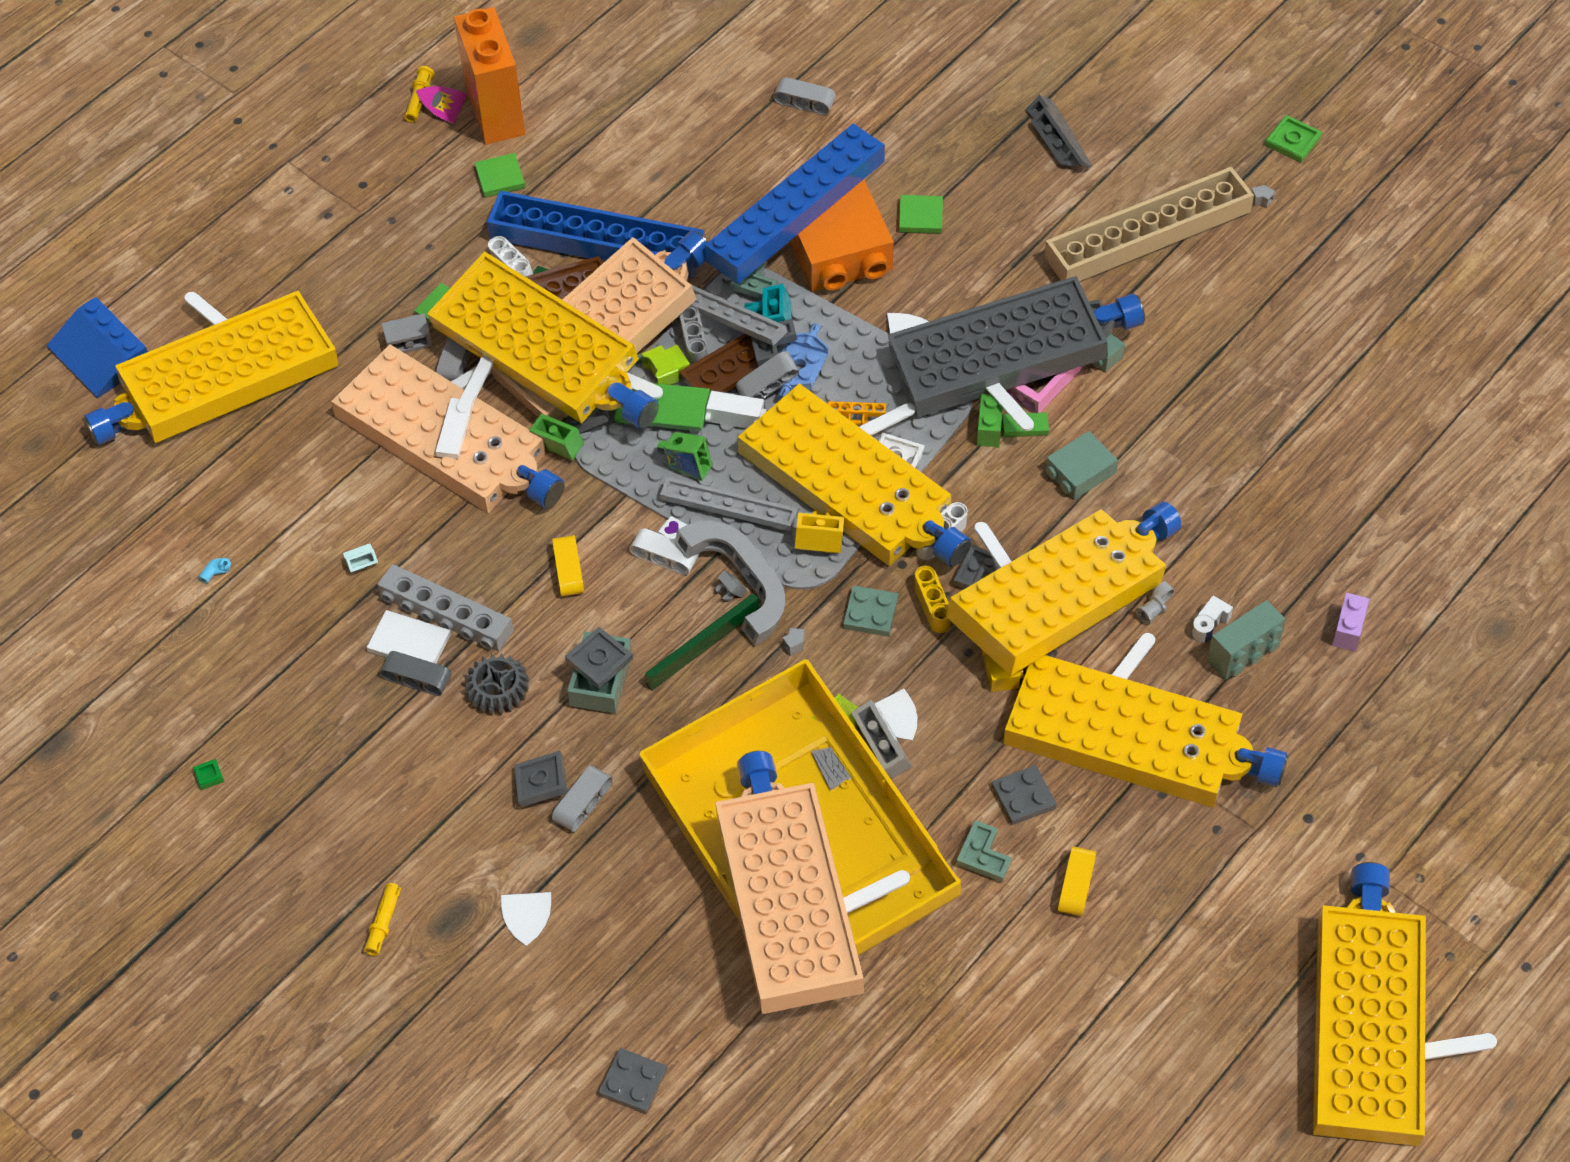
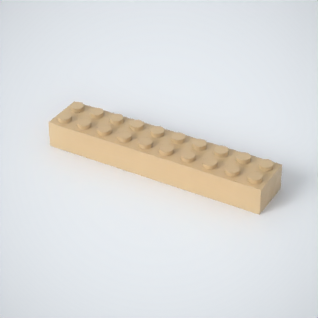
M1231 166L1048 239L1045 244L1044 258L1060 280L1077 276L1078 280L1081 281L1250 213L1254 195Z

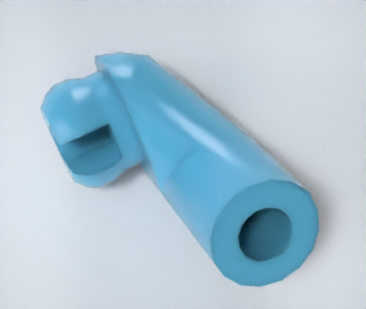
M228 558L211 560L200 573L198 579L208 584L214 575L226 573L230 570V560Z

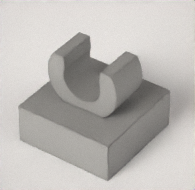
M723 571L718 576L722 583L715 590L722 593L727 589L726 595L723 596L725 601H731L734 595L742 598L748 592L734 575Z

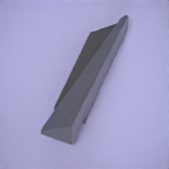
M1039 94L1026 108V111L1033 117L1031 123L1058 162L1065 167H1092L1091 162L1055 103L1051 99Z

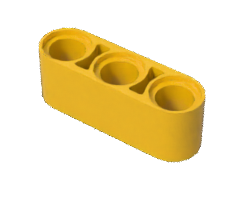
M575 535L553 538L552 542L561 597L584 593Z
M921 566L915 572L914 587L931 629L937 633H945L951 627V621L946 617L949 602L935 570L930 566Z
M1072 846L1058 906L1059 912L1083 917L1097 851Z

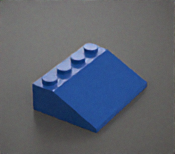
M97 297L77 308L47 344V348L97 399L120 384L115 365L148 352L146 346Z

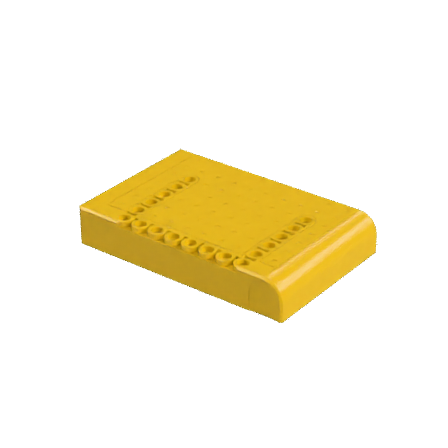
M806 659L640 751V758L647 778L740 924L741 920L717 820L715 802L741 797L744 789L747 790V788L741 785L737 762L743 755L752 751H765L772 755L777 772L775 784L780 783L784 788L814 783L843 898L900 870L909 873L910 881L908 884L847 913L858 956L961 895L960 878L955 875L931 836L811 663ZM831 747L851 776V779L848 781L844 780L840 786L830 791L812 755L814 750Z

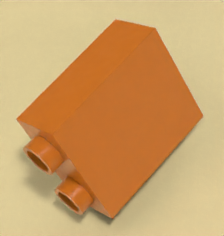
M495 7L474 9L467 14L454 16L465 88L485 145L526 135L516 64Z
M864 179L789 241L812 292L825 288L827 290H837L847 282L865 277L877 279L888 271L893 270L894 241Z

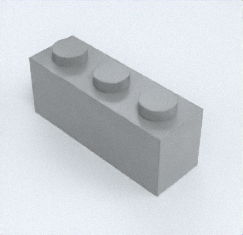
M872 700L851 712L881 766L892 779L912 767L911 762L880 708Z

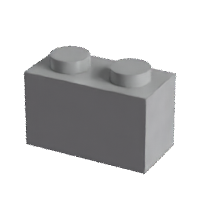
M425 313L382 323L387 347L392 345L403 353L433 347Z

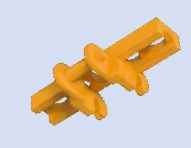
M828 401V405L832 408H838L836 410L846 416L847 419L856 425L866 424L868 417H880L886 414V403ZM854 406H860L861 409H860V410H854L853 407H854ZM851 414H862V420H851Z

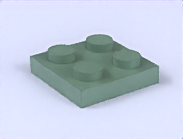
M853 585L843 629L890 637L899 593Z

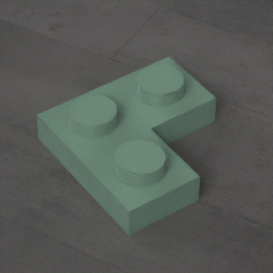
M766 260L739 284L731 281L730 289L763 300V288L778 285V281L761 276L767 266Z
M975 820L957 858L956 865L1003 882L1012 862V857L991 850L998 833V828Z

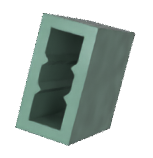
M1088 431L1048 456L1046 473L1060 485L1065 494H1069L1075 500L1116 474L1118 459Z

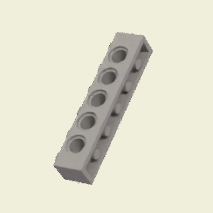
M394 564L391 565L377 584L380 597L385 602L394 603L406 612H414L428 622L433 621L442 628L457 632L466 640L472 639L486 649H493L499 652L514 631L511 618Z

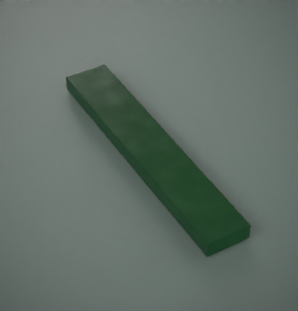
M754 594L749 595L645 673L646 686L653 691L740 626L746 616L759 609V598Z

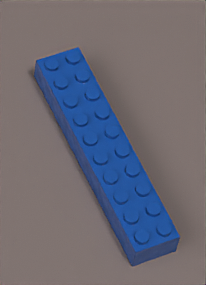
M854 123L851 124L706 243V262L736 284H739L885 162V144Z
M505 191L499 192L487 220L489 239L502 236L513 244L585 258L599 256L602 261L608 260L632 237L654 255L664 250L672 253L677 248V242L690 231H696L705 238V231L702 229ZM692 265L688 269V278L694 279L698 268Z

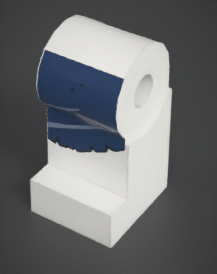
M1212 596L1194 620L1193 638L1199 642L1209 641L1212 638L1213 630L1220 621L1227 624L1231 619L1233 607Z

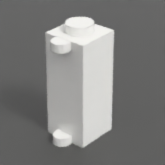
M711 391L706 407L705 421L748 428L766 413L767 409H764V399Z

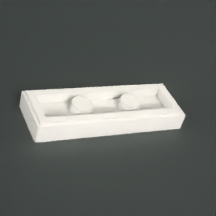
M450 399L436 448V456L459 459L473 405L468 412L461 413L457 410V404L460 399Z

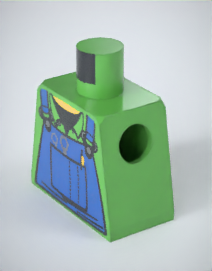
M675 432L668 442L661 440L658 443L657 452L666 455L671 469L697 480L703 481L713 465L705 437Z

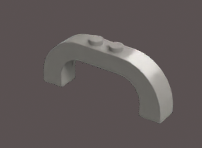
M698 521L678 529L674 542L687 559L700 552L711 550L726 555L759 596L762 604L760 609L745 617L741 629L754 646L768 639L776 630L783 614L785 592L780 579L775 574L774 568L767 564L760 550L754 547L742 532L722 522Z

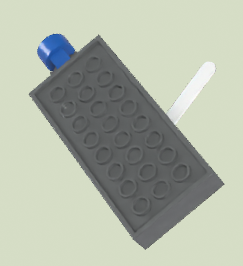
M1077 276L888 334L890 352L911 403L915 406L917 417L981 398V394H990L1022 430L1030 431L1034 427L1033 420L1006 390L1108 358L1106 338L1113 332V329L1122 326L1124 330L1144 325L1145 312L1140 298L1134 293L1116 298L1115 303L1108 305L1102 304L1101 300L1088 301Z

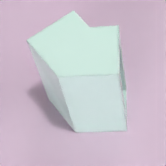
M371 544L343 553L350 572L378 563Z

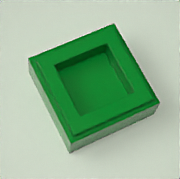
M216 759L193 767L201 790L224 782Z

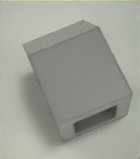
M1265 185L1251 189L1254 195V206L1262 205L1267 208L1274 200L1275 191Z
M790 628L789 634L783 637V646L790 656L803 650L805 629Z

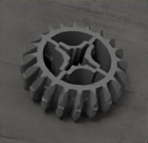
M502 653L497 658L493 654H491L490 659L482 656V662L475 661L474 668H469L468 675L465 678V691L468 700L473 702L475 708L480 707L483 713L488 709L492 715L495 710H499L501 714H503L504 709L512 712V705L520 706V700H525L526 692L529 690V677L525 667L521 666L519 660L514 661L511 655L506 659Z

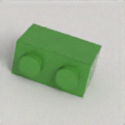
M981 394L977 446L999 448L1003 408L990 394Z
M542 413L529 430L531 433L543 438L546 450L570 460L574 459L584 445V441L576 427Z

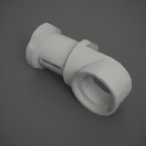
M1166 581L1159 584L1153 591L1149 601L1135 609L1138 619L1142 623L1149 625L1159 613L1163 614L1166 612L1165 602L1170 599L1175 589Z

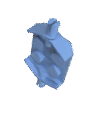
M813 323L808 333H797L798 340L785 344L782 352H789L795 365L801 364L805 367L798 369L799 373L797 376L780 387L781 390L777 396L778 400H781L799 383L809 391L812 389L829 354L828 346L817 337L821 329L819 324Z

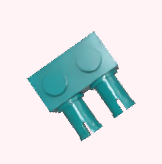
M784 284L763 288V300L744 304V308L757 314H763L764 317L776 322L791 319V299Z

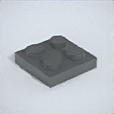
M600 627L565 655V661L598 689L633 660V654Z
M560 751L515 764L517 796L521 807L567 793L564 758Z
M1036 765L992 781L991 786L1011 825L1055 810L1057 807V803Z
M620 1048L599 1090V1096L647 1115L668 1070L667 1065Z

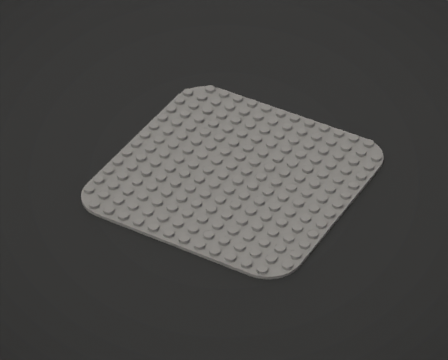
M764 269L761 276L777 280L778 285L784 284L791 299V319L793 320L796 334L808 333L813 323L821 326L817 337L828 346L829 354L810 390L813 394L827 404L828 401L886 403V413L906 403H911L890 352L888 333L769 269ZM723 273L717 276L704 290L743 308L745 303L762 300L731 290L730 282L732 280ZM700 314L707 343V355L745 334ZM678 318L651 349L662 345L664 350L678 345L688 360L680 329V319ZM785 344L777 345L778 353L782 352ZM642 362L628 372L650 383L657 384V379L652 371L645 369ZM801 364L796 365L798 369L805 367ZM680 375L678 376L679 382L672 384L676 386H687V384L680 378ZM736 387L727 392L728 394L740 395ZM778 388L764 398V409L768 411L780 401L777 399L781 388ZM973 400L921 417H917L916 413L871 436L879 441L883 432L925 445L923 455L916 465V469L922 473L969 416ZM854 406L853 409H854V410H860L861 407H860V406ZM615 409L609 410L608 422L580 433L584 445L575 458L579 466L586 473L666 520L672 516L687 525L698 521H717L736 528L750 540L754 547L760 550L767 564L774 568L775 574L780 579L783 587L811 589L826 584L836 577L862 546L843 532L841 553L795 549L797 518L792 531H787L660 500V493L666 478L671 477L798 508V513L812 514L815 511L738 453V436L747 428L704 420L702 431L654 426L639 429L632 424L616 423L614 420ZM851 414V420H862V414ZM868 417L867 423L878 417ZM675 432L705 437L713 465L703 481L697 480L671 469L666 455L657 452L658 443L661 440L668 442ZM892 446L889 449L891 450L900 448L897 446ZM909 457L906 462L911 465L914 457Z

